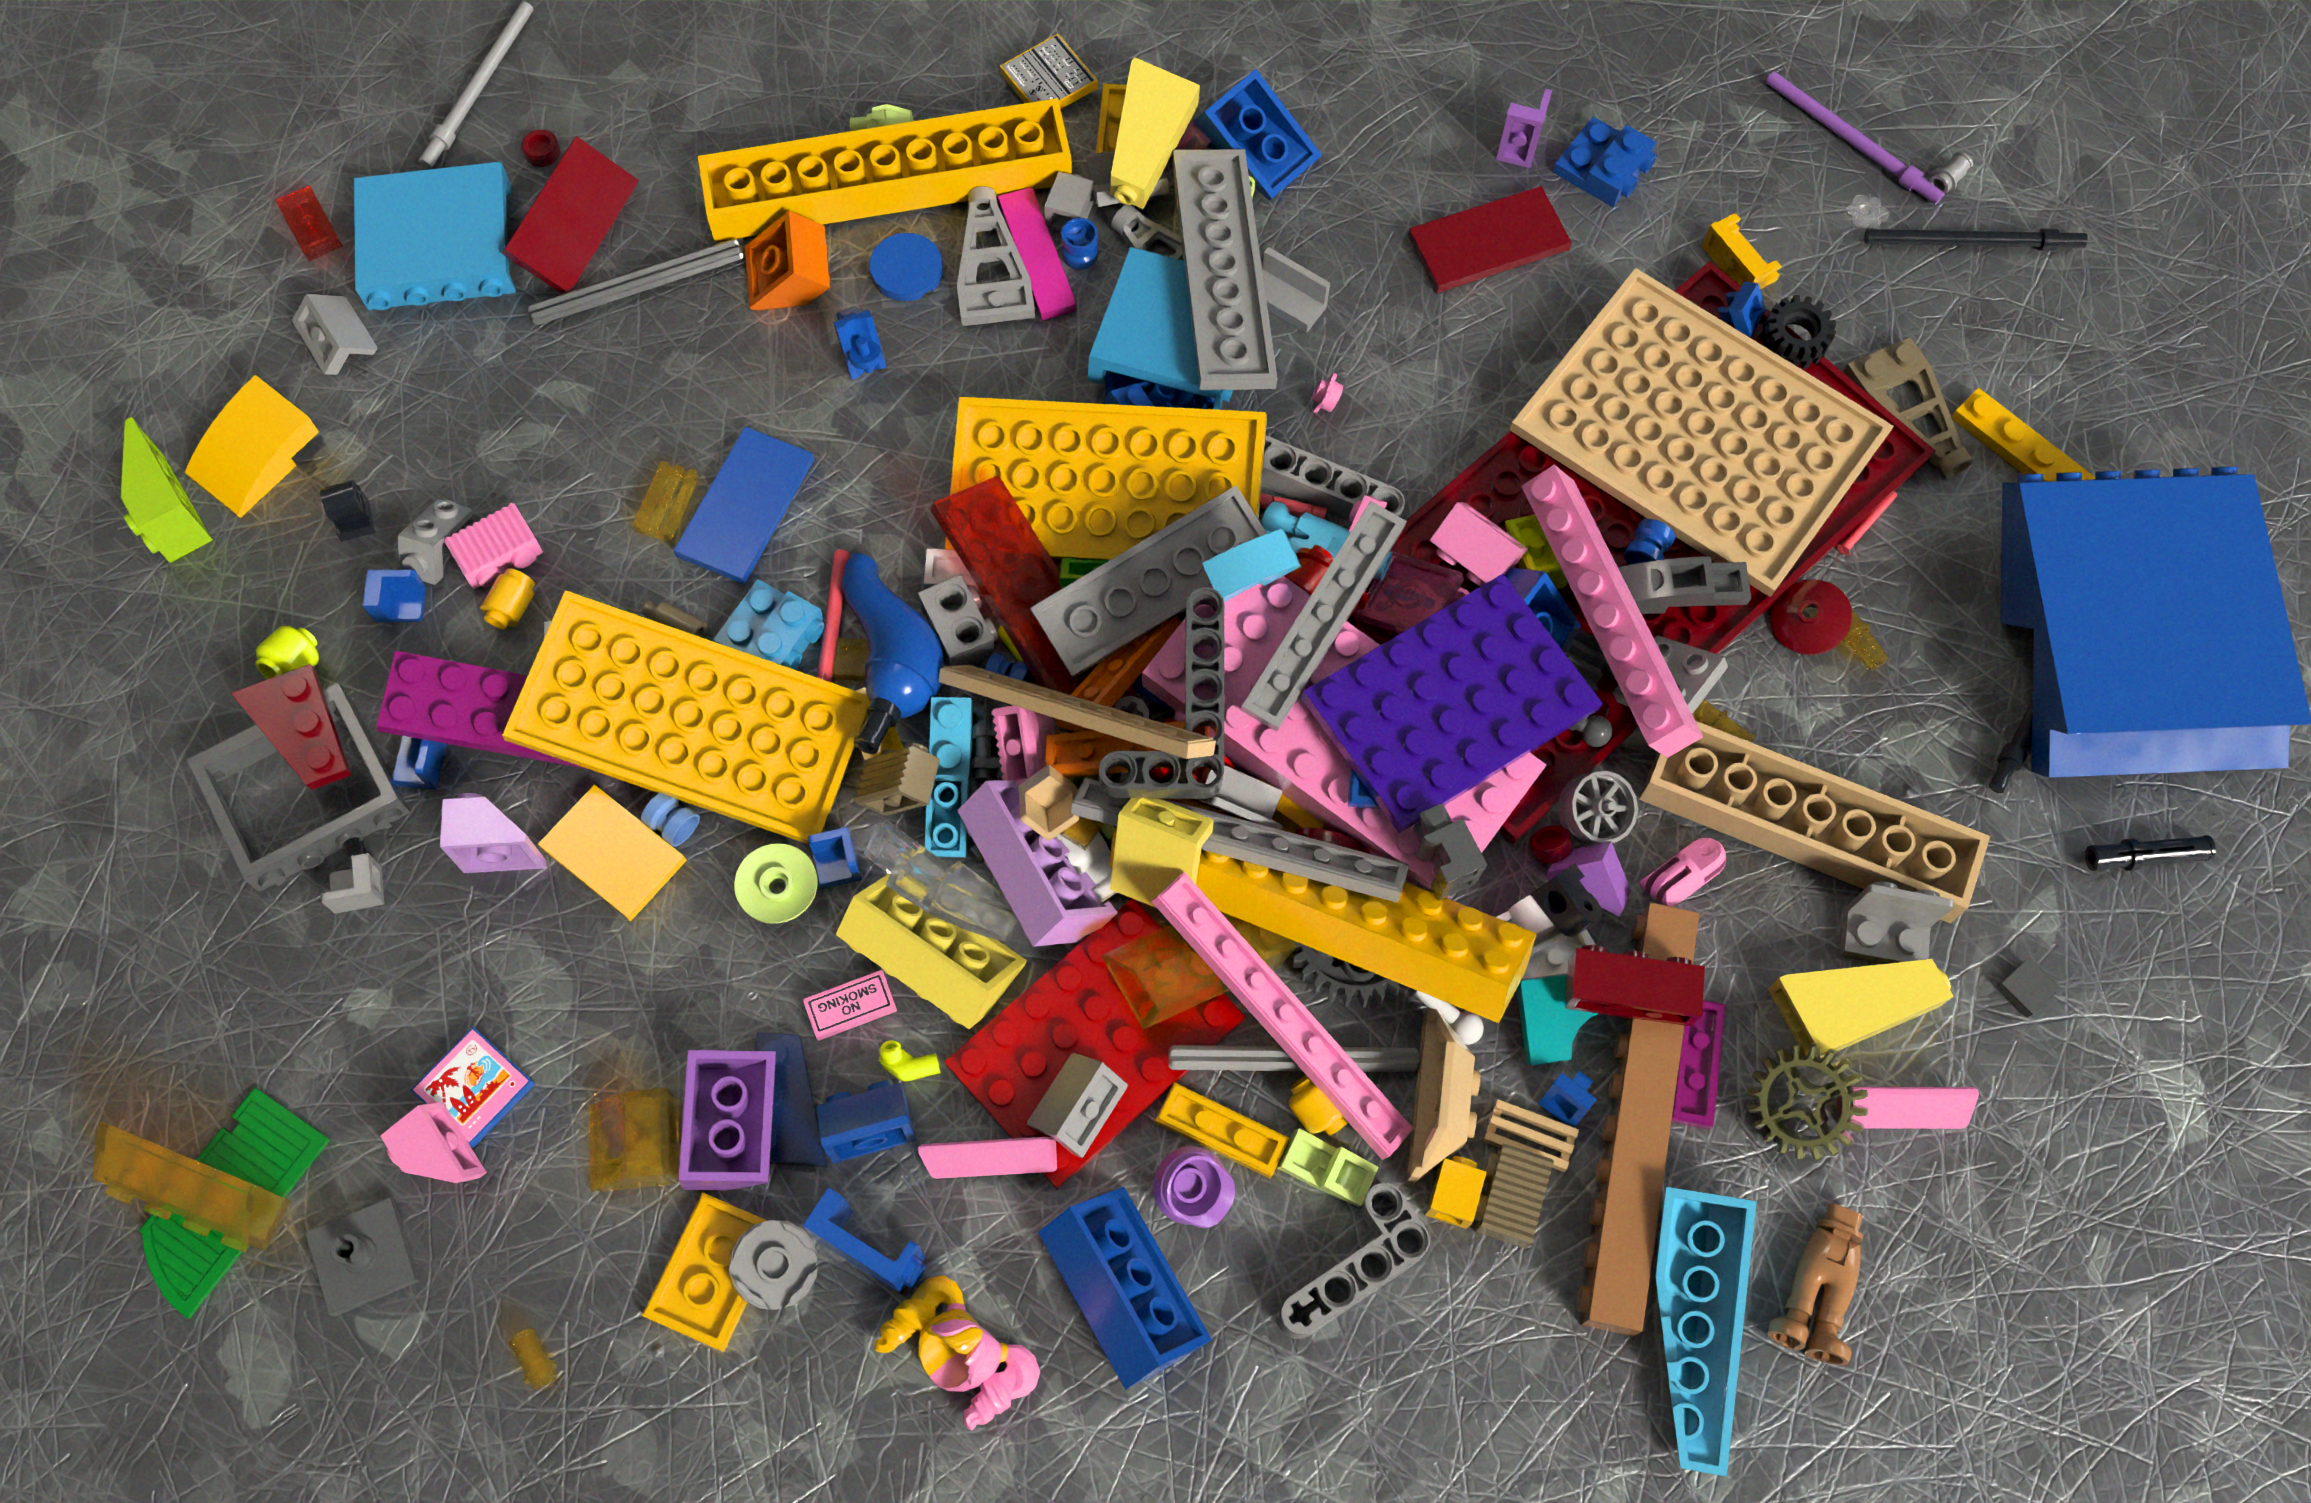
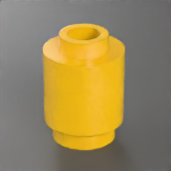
M507 569L504 574L498 575L480 606L481 611L485 614L484 620L498 629L504 630L506 627H516L534 596L533 588L535 582L526 574L515 569Z

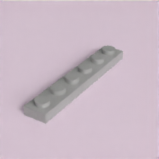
M1373 501L1369 502L1246 698L1241 711L1276 732L1279 730L1406 525V520Z

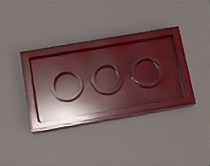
M576 136L505 246L502 254L559 293L563 294L572 291L639 180Z
M1542 186L1409 228L1408 237L1437 293L1568 251L1572 244Z

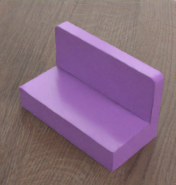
M1545 88L1539 110L1510 103L1496 160L1531 168L1552 90Z

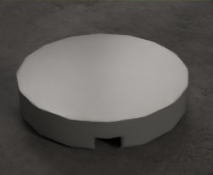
M768 1220L752 1225L738 1237L730 1252L728 1272L732 1287L743 1301L758 1309L778 1310L796 1304L809 1292L817 1277V1252L814 1242L802 1228L789 1221Z

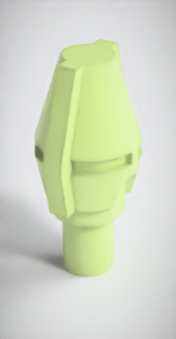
M890 104L873 107L872 113H868L866 117H851L850 130L856 131L914 121L912 110Z

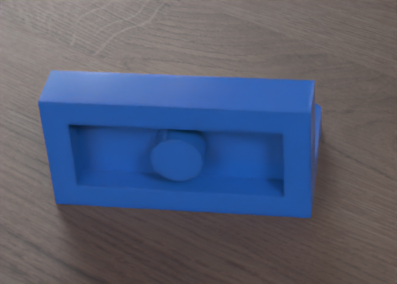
M402 736L392 781L400 787L437 790L447 744Z

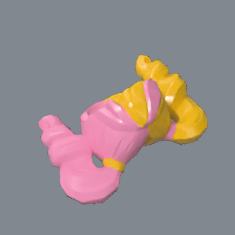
M944 1275L927 1278L916 1289L910 1299H904L893 1310V1319L887 1320L879 1328L881 1337L875 1341V1352L889 1353L895 1350L899 1344L906 1342L918 1330L920 1332L918 1356L923 1370L929 1375L935 1385L947 1391L962 1392L980 1386L981 1392L971 1399L970 1407L964 1410L963 1423L968 1430L972 1431L977 1424L984 1425L990 1422L995 1414H1001L1011 1407V1400L1028 1395L1037 1385L1040 1369L1035 1355L1023 1345L998 1342L990 1332L979 1326L977 1321L966 1312L963 1293L957 1282ZM940 1304H946L948 1306L947 1311L936 1316L937 1307ZM1005 1361L1007 1367L1003 1372L997 1373L996 1370L999 1364Z

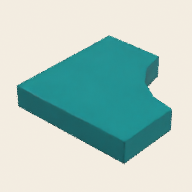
M1567 973L1521 979L1517 987L1525 1058L1528 1065L1571 1060L1572 1043L1579 1028L1589 1018L1599 1014L1564 1009Z

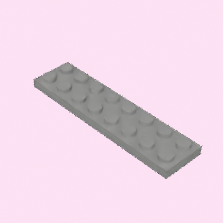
M1245 149L1173 150L1172 166L1199 390L1276 389L1278 378Z

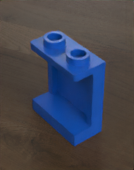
M828 1187L803 1224L814 1240L900 1295L904 1293L907 1287L914 1289L927 1266L922 1264L925 1260V1255L920 1246L910 1240L896 1261H892L843 1230V1227L854 1211L843 1196Z

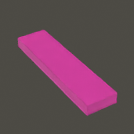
M1029 187L998 196V204L1003 218L1030 276L1033 299L1041 321L1077 311L1074 296L1033 188Z

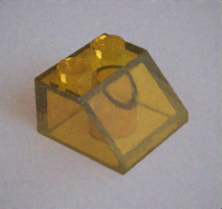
M667 1087L622 1092L590 1105L591 1192L679 1184L677 1098Z

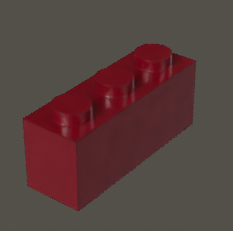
M1584 945L1581 949L1576 948L1568 959L1564 1009L1692 1027L1702 1017L1705 966L1693 965L1690 959L1683 957H1669L1665 961L1651 959L1649 954L1641 951H1627L1622 955L1608 953L1607 949L1602 946Z

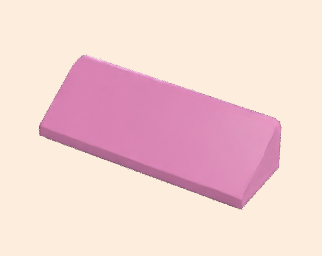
M1852 1087L1853 1091L1861 1089L1868 1091V1097L1855 1100V1105L1865 1106L1869 1109L1868 1115H1853V1118L1861 1122L1866 1129H1963L1970 1123L1979 1092L1975 1087ZM1841 1094L1837 1097L1839 1120L1842 1113Z
M1052 1137L921 1144L918 1147V1153L929 1175L935 1179L1054 1172L1057 1169L1056 1140Z

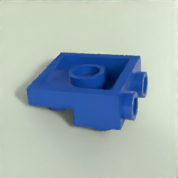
M1592 117L1555 163L1553 173L1614 208L1622 196L1628 198L1638 183V175L1641 172L1647 174L1657 158V154L1653 152L1657 142L1628 125H1625L1620 132L1599 119Z

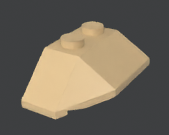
M1433 1008L1427 1009L1422 1021L1419 1050L1420 1064L1419 1069H1417L1412 1127L1414 1129L1410 1136L1406 1184L1408 1185L1417 1184L1439 1167L1444 1158L1449 1159L1461 1150L1467 1142V1137L1474 1138L1477 1114L1476 1112H1470L1471 1095H1478L1481 1077L1480 1071L1474 1070L1475 1056L1438 1010Z

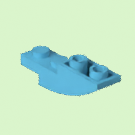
M931 697L929 754L938 757L940 762L929 806L926 805L925 857L966 858L968 832L957 810L971 797V759L973 752L972 698Z

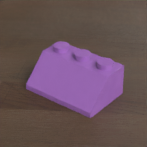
M688 1050L678 1178L684 1190H732L769 1183L776 1051Z

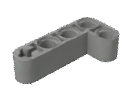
M1390 1183L1374 1185L1366 1194L1361 1206V1214L1376 1239L1291 1295L1284 1302L1279 1313V1325L1287 1336L1293 1339L1309 1337L1415 1265L1428 1251L1430 1235L1427 1228L1396 1186ZM1377 1196L1388 1198L1393 1205V1214L1389 1216L1377 1214L1373 1210L1372 1199ZM1401 1233L1412 1234L1419 1243L1418 1252L1413 1254L1403 1252L1397 1244V1236ZM1366 1257L1378 1259L1383 1266L1382 1276L1378 1278L1366 1276L1361 1268V1260ZM1330 1281L1342 1283L1347 1290L1346 1301L1341 1303L1330 1301L1325 1294V1284ZM1314 1293L1319 1308L1310 1313L1306 1319V1327L1301 1322L1293 1325L1290 1321V1317L1293 1314L1292 1307L1295 1306L1298 1311H1303L1313 1303L1314 1298L1309 1294ZM1321 1309L1327 1313L1325 1316L1322 1315Z

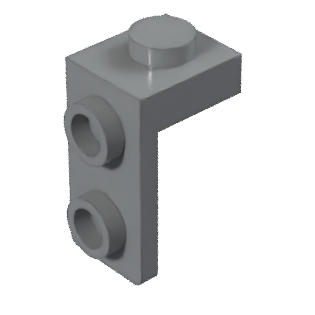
M438 499L398 534L399 570H415L423 582L436 585L443 578L442 545L445 543L444 539L451 537L453 533L459 530L472 517V509L458 505L450 500Z

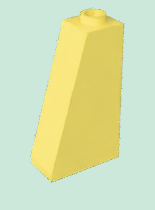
M1133 58L1130 65L1111 171L1110 195L1114 196L1119 202L1144 209L1173 154V150L1176 149L1198 107L1200 85L1140 59Z
M1933 959L1787 974L1778 978L1768 988L1794 1039L1803 1046L1805 1056L1808 1055L1810 1044L1818 1043L1820 1046V1058L1824 1057L1828 1049L1842 1050L1939 1008L1954 997L1950 991L1951 985L1947 975L1943 970L1937 968Z

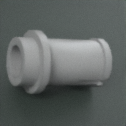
M1957 152L1943 167H1938L1932 171L1929 182L1945 194H1950L1956 189L1957 182L1972 170V159L1966 153Z

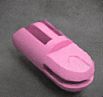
M1700 838L1643 878L1639 886L1645 893L1651 895L1652 899L1657 903L1675 907L1724 869L1726 864L1725 849L1717 840Z

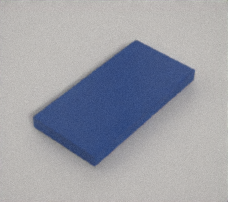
M744 427L673 550L675 556L745 585L815 460L813 453Z

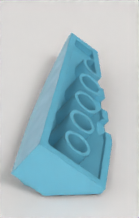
M1665 1187L1655 1279L1679 1466L1682 1469L1727 1477L1757 1201Z

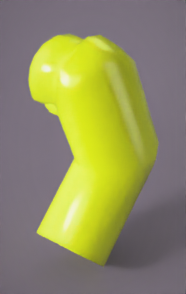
M894 1040L884 1042L879 1048V1062L883 1069L900 1081L908 1082L941 1073L936 1053L914 1058L901 1048L899 1042Z

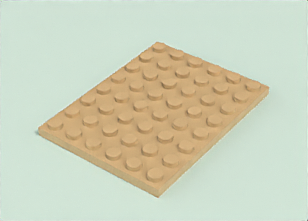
M1635 268L1513 420L1510 431L1647 519H1654L1665 523L1673 530L1675 537L1703 555L1711 556V560L1714 562H1746L1749 584L1771 597L1894 426Z

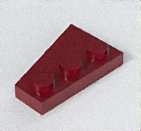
M311 664L231 693L308 788L313 790L351 775L316 669Z

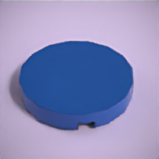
M898 233L885 238L874 248L870 257L871 279L874 285L887 298L897 301H915L923 298V294L929 290L932 292L938 287L943 276L942 256L937 246L925 236L915 233Z

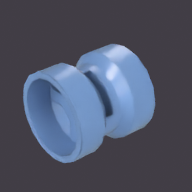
M658 793L643 810L641 821L650 829L661 831L662 838L671 846L677 847L684 843L695 831L700 821V816L691 808L680 806L678 799Z

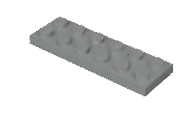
M1234 486L1030 609L1073 679L1185 612L1187 599L1191 592L1197 588L1210 587L1212 585L1203 567V562L1267 533L1238 487Z

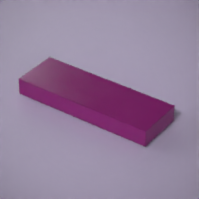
M1703 1000L1702 1017L1692 1027L1684 1026L1672 1123L1708 1130L1714 1126L1726 1004Z

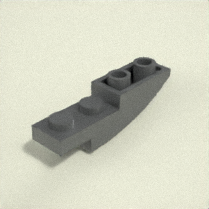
M1711 556L1665 559L1618 567L1641 614L1665 613L1668 607L1747 605L1751 599L1746 562L1712 563Z

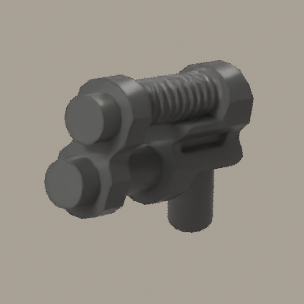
M963 694L960 698H972V715L979 718L978 723L972 728V738L976 740L975 758L971 759V771L975 772L974 779L988 781L991 780V772H997V779L1003 780L1001 777L1004 773L1000 770L1002 764L999 763L1001 757L991 758L992 740H996L995 736L997 735V732L994 730L996 724L992 722L995 717L991 713L995 708L1013 705L989 697H985L983 703Z

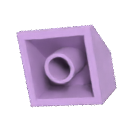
M462 793L457 798L442 800L440 848L463 873L546 869V859L528 836L486 797L475 793Z

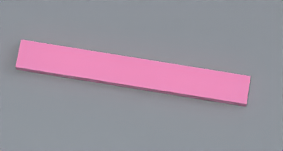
M1185 872L1180 874L1151 902L1316 1087L1324 1093L1382 1160L1390 1157L1414 1128Z

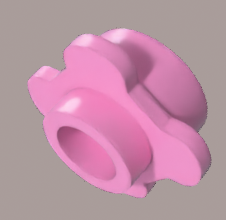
M1333 372L1327 381L1320 379L1311 397L1312 400L1316 401L1313 413L1317 414L1320 408L1332 412L1343 391V385L1335 381L1336 373Z

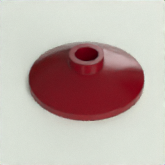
M1809 579L1794 583L1773 604L1771 610V626L1778 641L1787 649L1802 655H1818L1834 649L1845 639L1852 624V609L1848 598L1837 586L1823 580ZM1813 607L1818 610V613L1813 618H1806L1803 616V611L1806 608Z

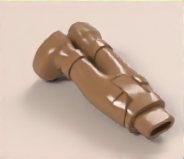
M1830 1203L1825 1219L1817 1220L1816 1230L1804 1247L1797 1266L1790 1298L1786 1302L1785 1310L1787 1314L1784 1317L1774 1318L1769 1323L1767 1335L1776 1343L1790 1350H1801L1805 1347L1809 1335L1807 1328L1808 1319L1812 1316L1814 1302L1822 1285L1824 1287L1822 1302L1814 1322V1330L1807 1342L1804 1354L1814 1360L1833 1365H1849L1852 1355L1851 1348L1838 1338L1837 1331L1842 1330L1844 1315L1852 1300L1860 1270V1243L1863 1239V1234L1859 1232L1863 1218L1860 1213L1841 1205Z

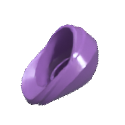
M1186 1146L1176 1149L1160 1163L1154 1177L1153 1194L1156 1204L1169 1219L1184 1225L1209 1228L1218 1224L1229 1211L1235 1197V1182L1213 1153L1202 1147Z

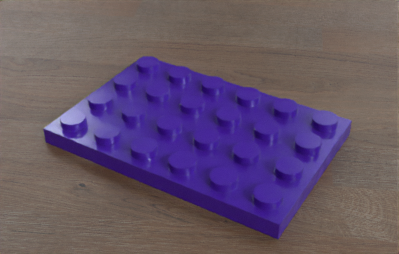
M1504 574L1499 575L1304 690L1301 695L1303 702L1399 834L1419 822L1418 816L1421 812L1441 803L1445 806L1593 714L1603 704Z

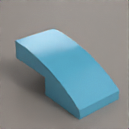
M1283 529L1247 541L1202 563L1213 589L1221 594L1224 602L1259 583L1265 586L1301 567Z

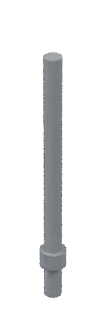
M522 1L443 123L437 124L430 134V143L418 160L422 167L432 169L442 151L448 150L456 139L455 131L534 11L529 3Z

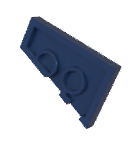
M757 1032L754 1051H776L770 1164L828 1168L826 1155L821 1145L818 1116L815 1111L801 1037L793 1034Z

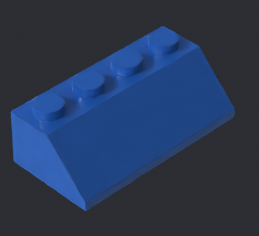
M1125 1187L1070 1206L1038 1232L1125 1390L1155 1376L1212 1341Z

